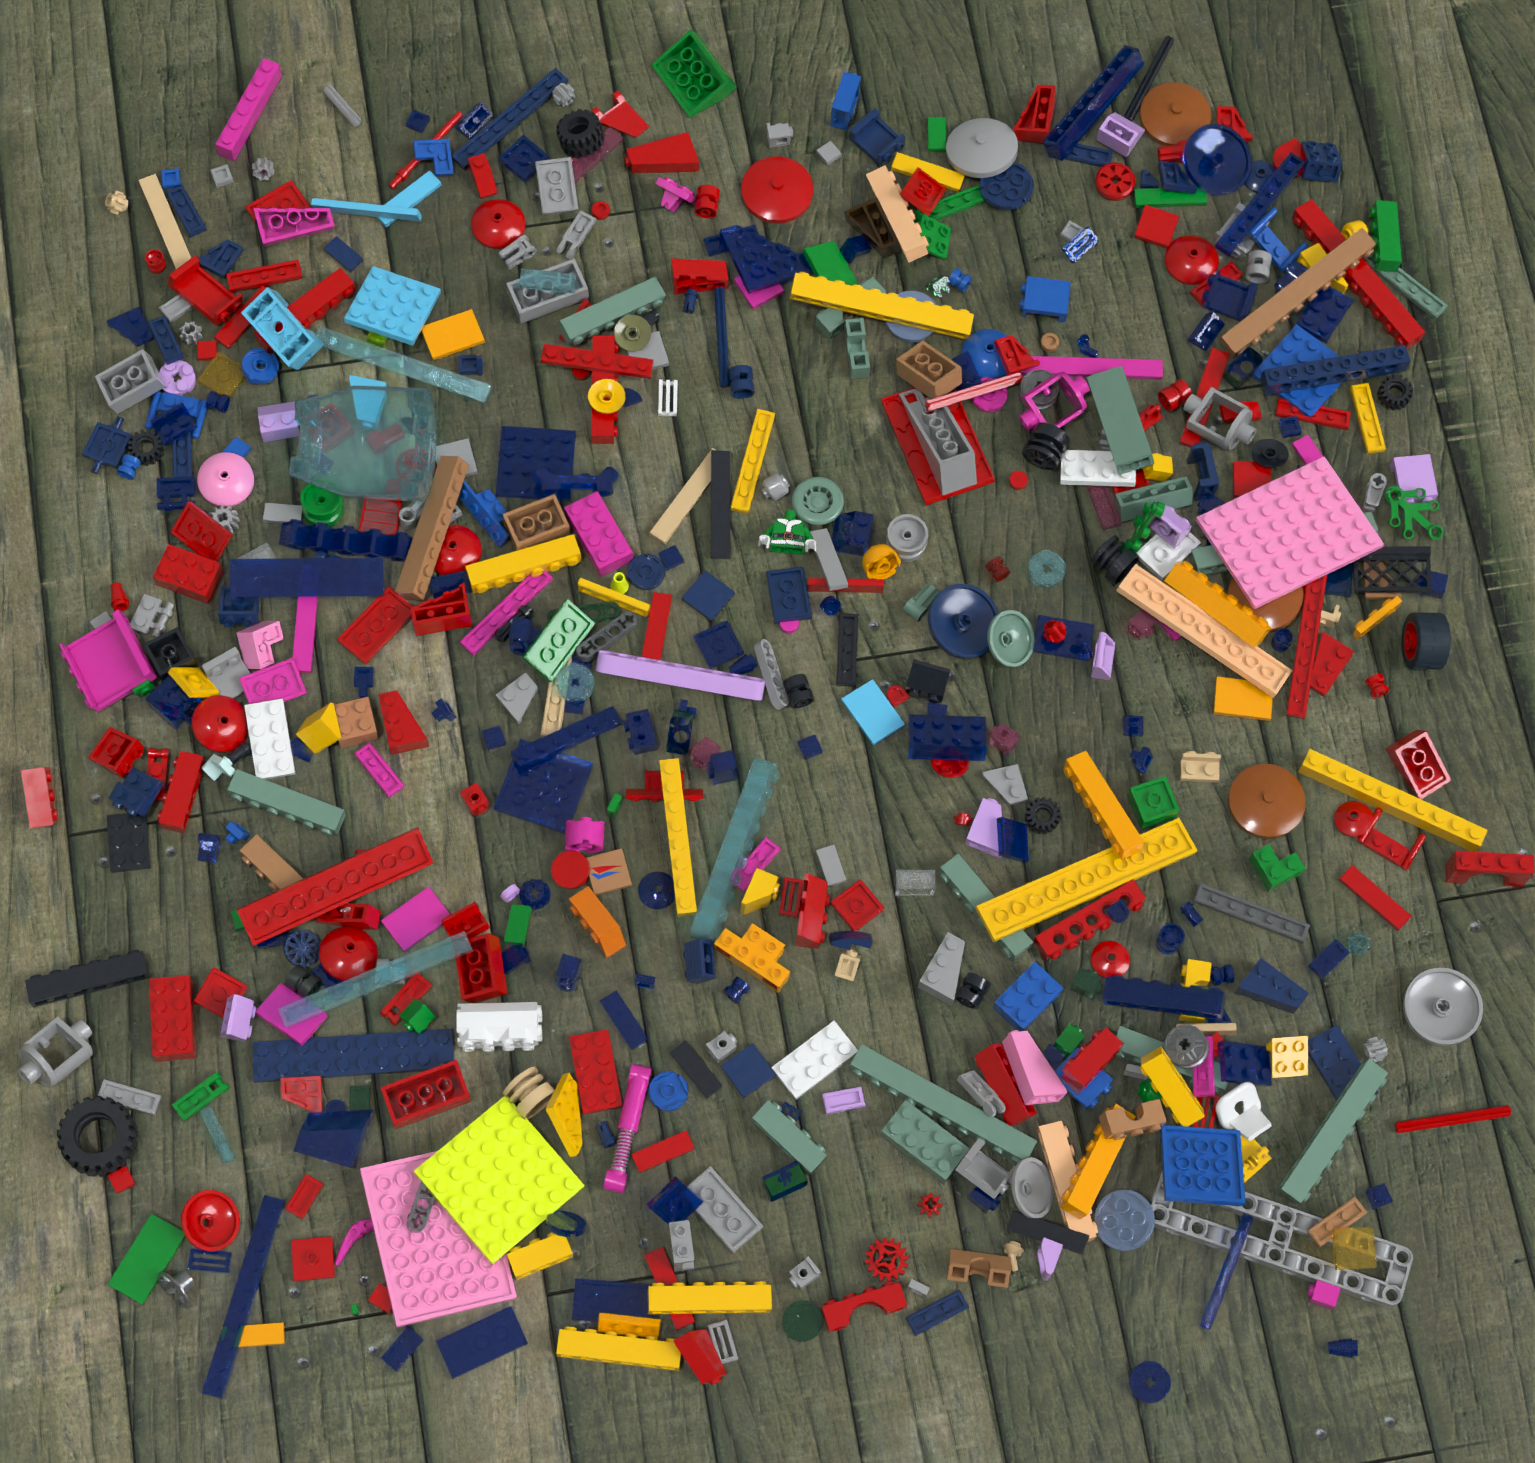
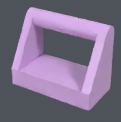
M1100 632L1096 640L1091 677L1110 680L1115 642L1105 632Z
M1043 1238L1037 1250L1041 1278L1044 1281H1047L1054 1272L1063 1247L1062 1244L1047 1238Z

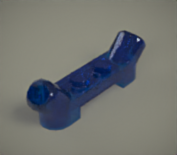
M540 465L532 475V478L540 485V494L546 496L553 494L557 496L560 489L592 490V493L598 491L601 497L610 496L613 494V484L619 477L618 472L613 467L608 466L598 476H591L587 473L572 475L571 473L555 475L545 465Z

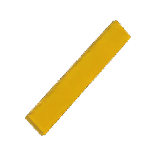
M757 409L730 507L732 511L749 514L775 418V413Z

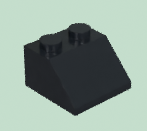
M914 659L906 685V693L913 698L921 697L931 703H942L951 669Z

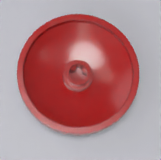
M779 156L764 158L754 163L746 171L741 185L742 200L748 211L762 221L775 224L791 222L803 215L809 208L813 197V182L807 170L792 159Z

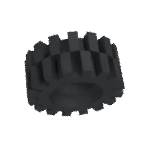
M1393 374L1392 378L1390 375L1382 381L1377 393L1379 395L1378 400H1382L1381 405L1386 404L1385 408L1388 409L1390 406L1391 410H1395L1396 407L1397 410H1401L1402 407L1405 408L1413 395L1411 382L1407 383L1408 379L1406 377L1403 380L1402 375H1399L1398 378H1396V374ZM1391 387L1398 388L1402 392V396L1399 398L1391 396L1389 389Z
M142 429L140 434L136 431L134 433L135 437L131 436V441H128L130 455L138 458L141 461L140 465L144 463L145 466H149L148 462H151L152 465L155 464L154 460L158 462L160 460L159 456L162 457V451H164L160 436L155 431L151 433L150 429H147L146 432ZM150 442L153 444V449L150 452L142 453L139 451V446L142 443Z
M1038 797L1035 801L1032 800L1026 809L1025 822L1027 821V826L1031 827L1033 832L1036 830L1037 834H1040V832H1043V834H1047L1048 831L1049 833L1052 832L1060 821V807L1056 806L1057 803L1055 801L1054 803L1051 802V798L1046 800V797H1042V799ZM1040 809H1045L1049 812L1050 819L1046 822H1041L1037 820L1035 813Z

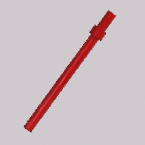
M458 111L431 140L442 139L463 117L462 113ZM413 158L404 168H401L396 173V177L388 184L389 188L394 190L401 181H405L409 173L421 160Z

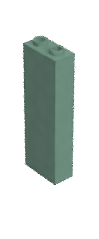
M1113 367L1107 371L1088 376L1089 388L1118 475L1154 464L1152 452L1123 367Z

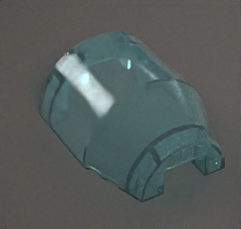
M348 387L349 389L338 392L332 391L328 395L321 397L318 395L296 402L294 420L300 426L297 457H291L290 476L347 499L422 502L427 498L432 485L436 460V416L432 395L428 388Z

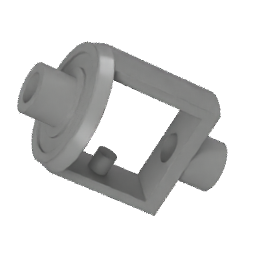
M1212 387L1203 399L1191 394L1184 405L1183 410L1191 414L1187 422V429L1225 450L1234 449L1240 441L1249 445L1256 434L1257 429L1249 425L1253 414L1249 407ZM1213 401L1238 414L1226 438L1216 433L1217 428L1215 426H1211L1208 429L1199 424Z
M56 1017L20 1048L19 1056L24 1065L17 1070L19 1076L28 1085H31L36 1080L46 1087L57 1085L93 1055L91 1045L85 1041L92 1035L90 1027L81 1019L69 1027L63 1020ZM59 1033L78 1051L53 1071L48 1062L36 1050L41 1046L44 1048L48 1047L50 1044L48 1040Z

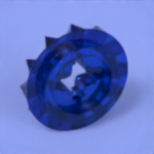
M531 879L524 882L519 892L522 904L530 906L533 910L546 906L551 896L547 883L540 879ZM533 887L537 892H540L537 895V901H535L533 895H529L532 893Z

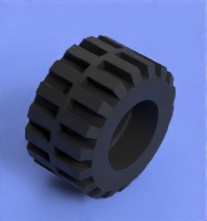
M578 109L574 112L573 110L570 114H565L564 118H561L556 126V134L561 148L570 157L580 158L582 156L585 158L587 155L591 156L594 154L593 152H597L599 147L603 145L605 139L604 132L598 116L592 111Z

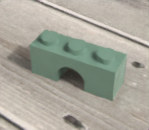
M864 318L846 319L844 333L850 378H868L870 362L865 345Z

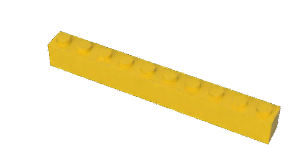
M805 272L795 273L789 299L961 339H968L970 336L974 314L965 309L954 310L948 305L937 306L930 301H916L913 297H898L899 295L896 293L885 294L881 293L878 289H863L861 285L856 284L850 286L846 285L843 281L835 280L833 282L822 276L811 277Z
M1309 749L1298 773L1370 806L1379 807L1382 811L1469 851H1478L1488 831L1312 749Z

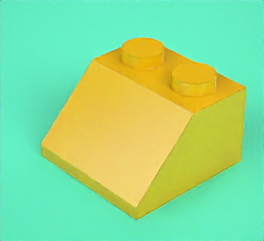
M756 868L741 902L742 915L767 907L772 900L775 901L780 891L777 876Z

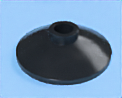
M1275 439L1259 440L1253 445L1251 451L1254 461L1267 468L1280 467L1286 463L1289 457L1287 447Z

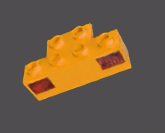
M753 923L742 939L725 928L714 943V950L777 993L780 992L790 978V971L777 963L785 950V944Z

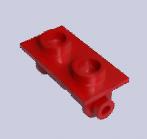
M1150 404L1138 413L1144 432L1163 418L1159 412L1161 407L1158 404Z

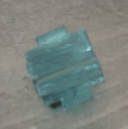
M1354 932L1352 938L1348 937L1346 940L1349 944L1346 949L1351 950L1353 956L1356 954L1364 956L1365 950H1370L1371 946L1368 942L1371 938L1364 936L1365 932H1362V934Z

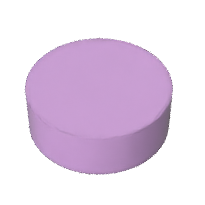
M513 884L506 888L500 897L504 902H509L519 894L520 889L516 884Z

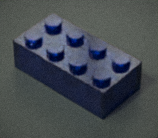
M909 715L907 728L908 759L985 761L987 750L986 717Z

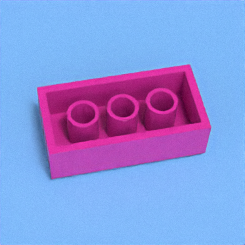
M598 491L564 507L565 517L599 577L630 563L633 559V552Z

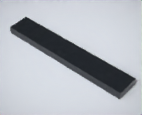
M711 450L712 559H730V451Z

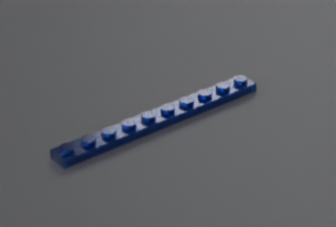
M264 1195L202 1390L203 1395L219 1399L224 1397L243 1331L250 1315L284 1207V1200Z

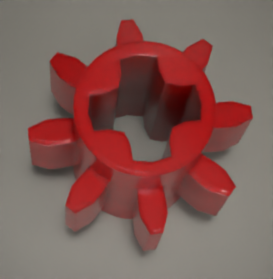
M1051 620L1045 624L1043 630L1045 634L1043 636L1048 642L1059 643L1066 637L1065 633L1067 632L1065 629L1067 627L1062 621Z
M932 1192L927 1197L922 1194L921 1199L923 1202L917 1203L918 1207H922L920 1214H928L929 1219L933 1213L938 1216L939 1211L937 1208H942L943 1204L938 1203L940 1196L934 1197ZM928 1201H931V1204L934 1205L932 1209H928Z

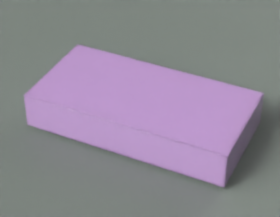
M862 1087L822 1094L826 1115L865 1107Z

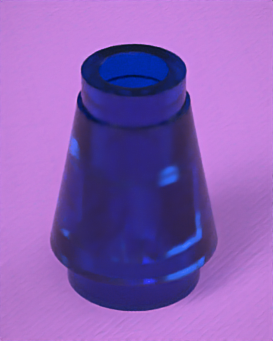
M750 653L749 655L745 654L728 668L731 673L742 675L755 671L754 669L758 665Z
M1352 1338L1328 1342V1352L1337 1356L1353 1358V1356H1358L1357 1340H1352Z

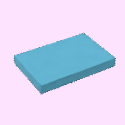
M873 679L841 698V702L873 746L905 727V723Z

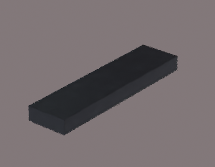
M839 614L836 686L855 687L858 614Z
M1012 1211L1007 1231L1041 1242L1043 1238H1047L1062 1244L1063 1249L1084 1255L1090 1236L1037 1218L1032 1219L1015 1211Z

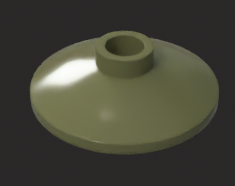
M627 315L616 324L614 336L617 344L622 349L635 352L643 349L649 343L651 329L648 322L641 316ZM631 331H634L636 333V336L630 337L629 333Z

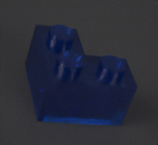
M513 617L508 637L510 652L520 656L524 655L543 629L534 628L532 620Z

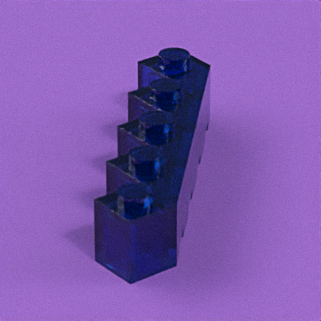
M290 519L289 522L282 523L279 545L295 550L305 548L311 549L312 552L322 550L326 553L331 551L345 556L357 554L370 559L381 560V558H391V561L403 562L407 558L413 538L407 536L405 532L386 535L381 533L379 529L372 528L369 531L360 532L354 530L353 526L344 525L343 528L334 529L328 527V524L323 522H317L316 525L308 526L302 524L300 520Z

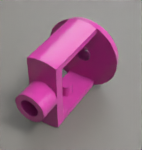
M1058 372L1022 395L1021 399L1028 410L1018 417L1024 428L1030 431L1036 423H1047L1032 397L1041 391L1045 396L1050 394L1051 390L1048 386L1057 380L1062 392L1075 410L1053 425L1061 428L1081 415L1087 408L1083 395L1090 391L1084 378L1079 375L1072 380L1065 372Z

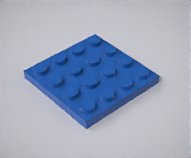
M1296 324L1253 372L1252 377L1260 382L1264 369L1339 357V355ZM1342 383L1295 390L1276 395L1286 399L1292 407H1297L1304 416L1311 418Z
M1171 1125L1161 1126L1160 1140L1164 1201L1230 1206L1245 1205L1240 1130Z

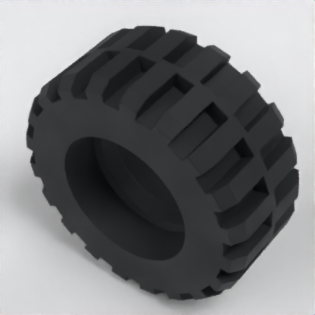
M95 1096V1099L86 1097L83 1098V1103L78 1101L74 1103V1108L71 1111L69 1109L66 1110L64 1113L66 1115L65 1119H60V1130H57V1137L59 1138L57 1144L62 1156L72 1168H75L81 1174L86 1173L91 1177H94L95 1174L103 1177L108 1172H111V1174L116 1172L120 1166L122 1168L127 1165L125 1161L128 1158L132 1159L134 1156L132 1151L138 1145L136 1140L138 1130L131 1114L121 1103L115 1102L109 1097L103 1099L102 1096ZM95 1120H109L116 1129V1137L112 1145L101 1153L90 1154L85 1152L79 1143L80 1134L84 1127Z

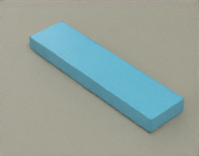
M428 171L385 205L413 208L441 187L442 184L431 171ZM376 217L385 227H388L397 220Z

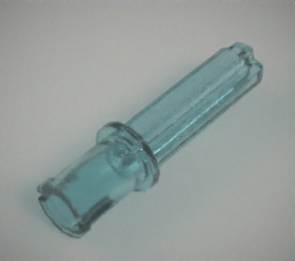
M210 1106L203 1108L200 1113L215 1143L214 1148L218 1149L224 1164L233 1161L235 1156L228 1144L230 1141L225 1138Z

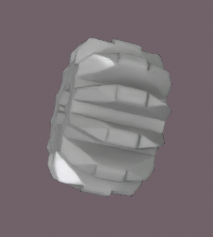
M221 504L220 509L214 507V512H209L208 514L232 534L234 533L233 529L239 528L237 523L240 522V518L237 516V511L232 510L230 505L225 509L224 505Z

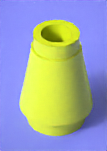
M618 572L610 583V589L624 594L629 588V583L624 574Z

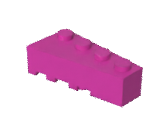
M253 208L263 247L335 230L330 208Z

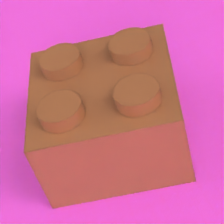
M369 697L334 705L342 737L339 740L341 748L379 740Z

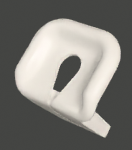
M1250 1082L1241 1083L1222 1096L1216 1104V1114L1221 1126L1227 1130H1240V1135L1249 1142L1271 1127V1122L1260 1111L1261 1102L1254 1084ZM1243 1101V1113L1239 1115L1234 1107L1236 1103Z

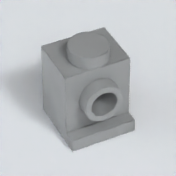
M766 123V136L769 148L790 145L791 137H793L792 126L789 127L788 123H777L773 126H770V123Z
M724 1031L706 1044V1050L716 1063L719 1064L737 1050V1040L731 1033L727 1035ZM725 1042L727 1045L720 1047L719 1043Z
M808 1256L789 1271L788 1275L790 1277L788 1280L794 1288L798 1287L802 1290L817 1279L821 1272ZM804 1270L807 1272V1276L801 1277L799 1272Z

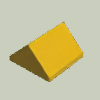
M329 703L307 717L296 733L314 753H319L342 738L334 703Z

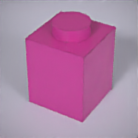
M1316 1280L1313 1285H1309L1307 1296H1310L1308 1303L1332 1310L1336 1306L1341 1288Z

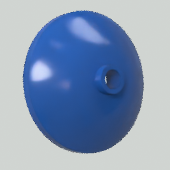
M982 329L972 333L962 346L961 358L965 368L972 375L980 379L984 377L994 379L1007 375L994 345L996 339L1007 337V335L993 329Z

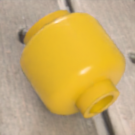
M1355 220L1346 223L1342 228L1341 234L1348 239L1361 228L1367 233L1369 230L1363 221Z

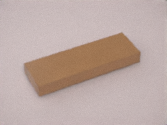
M1353 1197L1306 1232L1317 1247L1320 1248L1367 1214V1211L1358 1199Z

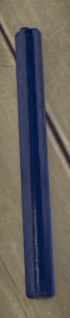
M1242 1215L1200 1326L1204 1329L1210 1330L1212 1328L1253 1222V1217L1250 1215Z

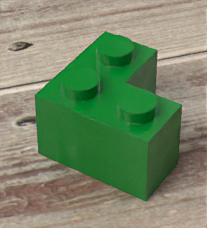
M1270 844L1253 852L1249 858L1250 863L1268 892L1298 878L1306 869L1296 852L1278 860Z

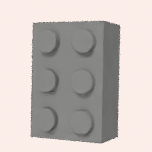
M144 349L95 376L109 407L117 414L166 387L152 357Z

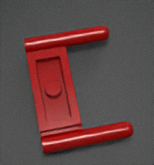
M1378 807L1373 812L1371 829L1366 834L1359 836L1356 841L1407 871L1424 843L1426 835L1419 834L1412 848L1408 850L1407 847L1380 831L1373 829L1383 812Z

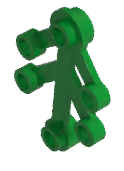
M1390 486L1385 491V499L1390 503L1391 517L1388 520L1389 525L1398 527L1401 524V519L1398 517V505H1400L1404 509L1403 538L1412 539L1414 537V531L1412 530L1413 517L1427 530V535L1430 539H1440L1443 536L1442 527L1432 525L1418 512L1419 510L1437 511L1439 503L1436 500H1430L1426 503L1409 504L1404 498L1415 497L1423 499L1426 496V491L1423 488L1402 491L1398 486ZM1418 490L1422 491V496L1420 497L1417 496ZM1392 492H1396V497L1394 499L1391 498ZM1432 502L1436 504L1434 509L1430 507ZM1393 518L1397 519V524L1395 525L1392 524ZM1435 528L1437 533L1432 535L1431 531ZM1407 530L1411 532L1409 537L1405 535Z
M1157 501L1152 504L1148 502L1144 504L1142 513H1145L1144 517L1136 516L1133 523L1136 526L1132 538L1130 540L1127 539L1125 542L1124 550L1131 548L1135 552L1139 551L1142 541L1138 539L1148 538L1150 529L1147 526L1154 516L1158 518L1162 516L1166 506L1164 503Z

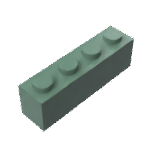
M1187 476L1117 493L1115 494V509L1120 521L1124 522L1135 519L1137 515L1144 517L1145 513H1142V509L1146 502L1152 504L1159 501L1167 506H1171L1173 509L1192 505L1193 489Z
M768 1100L751 1118V1121L810 1175L827 1156L824 1153L826 1150L819 1143H813L807 1131L796 1127V1121L789 1115L785 1116L781 1112V1107L773 1101L771 1103Z

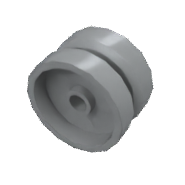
M903 514L893 519L887 529L886 545L891 546L895 550L901 562L915 561L924 554L928 541V528L925 522L912 514Z

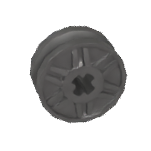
M1043 369L1028 372L1023 377L1020 385V399L1022 395L1053 374ZM1058 380L1048 386L1051 390L1050 394L1045 396L1041 391L1032 397L1039 411L1047 410L1056 403L1059 392Z
M1190 1024L1179 1025L1168 1033L1165 1040V1051L1178 1067L1194 1069L1207 1059L1209 1042L1207 1037L1197 1027ZM1188 1043H1189V1044H1190V1047H1189V1048L1187 1047L1186 1050H1185V1049H1184V1046H1188Z

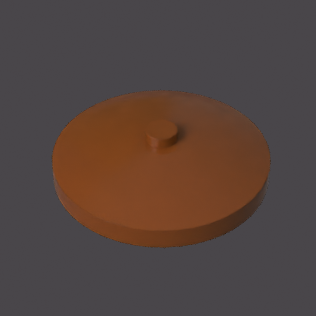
M1169 82L1154 87L1146 94L1140 108V123L1142 128L1145 129V133L1160 145H1176L1182 140H1190L1193 145L1206 134L1211 121V109L1204 95L1194 87L1184 83Z
M1232 578L1227 595L1231 594L1236 597L1239 604L1251 608L1253 614L1258 618L1262 617L1267 620L1268 625L1272 627L1269 632L1281 630L1291 624L1299 615L1304 599L1303 587H1300L1254 610L1234 578Z
M1257 764L1246 768L1235 778L1228 793V807L1233 820L1243 831L1257 838L1275 839L1287 835L1299 824L1305 811V794L1300 782L1292 773L1273 764Z

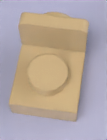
M852 949L842 950L835 976L854 981L861 958L860 955H857V951Z

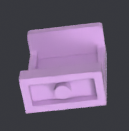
M1430 454L1393 458L1390 469L1391 472L1395 473L1397 486L1402 491L1415 490L1416 488H1423L1426 491V496L1423 499L1415 497L1404 498L1409 504L1426 503L1437 498L1438 492ZM1421 490L1417 491L1418 497L1422 496Z

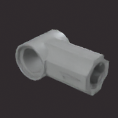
M419 494L408 507L400 510L399 520L404 530H413L416 527L427 499L426 495Z

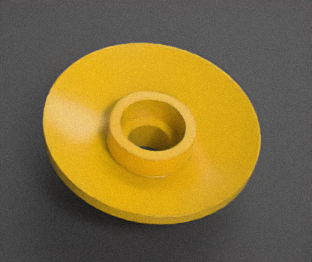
M602 379L591 386L588 392V400L594 410L609 414L618 411L623 406L625 391L617 381ZM608 397L610 398V400L605 401L604 398Z

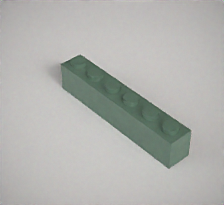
M655 276L560 320L557 327L567 345L572 343L577 345L584 340L583 338L593 337V335L599 334V331L603 329L609 330L613 328L621 318L627 315H642L650 307H659L663 304L666 294Z
M238 769L227 789L231 796L230 798L234 801H245L255 809L263 808L271 815H282L287 821L293 823L295 821L300 822L308 829H319L326 836H331V834L337 836L346 817L344 809Z
M957 854L940 867L939 877L944 884H949L953 895L965 903V909L970 914L973 913L976 916L977 923L984 929L985 926L975 908L977 905L996 897L964 859ZM1024 930L994 942L998 943L1002 947L1003 954L1013 961L1033 945V941Z
M1122 1026L1117 1030L1116 1037L1124 1044L1115 1056L1116 1058L1123 1060L1126 1058L1132 1060L1133 1064L1141 1066V1057L1160 1046L1165 1051V1043ZM1172 1061L1182 1078L1188 1081L1189 1085L1193 1086V1069L1178 1067ZM1214 1061L1215 1094L1218 1095L1223 1094L1232 1068Z

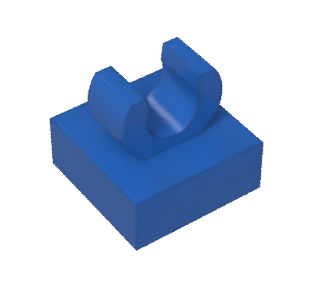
M229 822L225 827L230 831L225 838L230 844H236L239 840L247 841L251 835L237 822Z

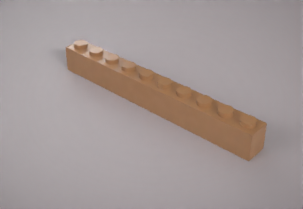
M1361 228L1221 336L1220 344L1230 353L1232 358L1240 355L1250 344L1256 345L1262 339L1261 336L1266 333L1268 335L1276 328L1275 325L1277 323H1284L1290 318V313L1293 311L1297 313L1304 307L1303 303L1307 300L1309 302L1314 300L1318 296L1317 292L1321 289L1323 291L1328 289L1335 278L1337 280L1341 279L1346 274L1345 271L1348 268L1353 269L1360 263L1359 260L1361 258H1368L1374 252L1373 248L1376 243Z

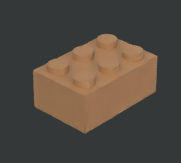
M921 341L896 359L897 375L930 399L946 395L962 383L961 366L925 341Z
M555 494L503 514V523L516 551L570 535L569 524Z

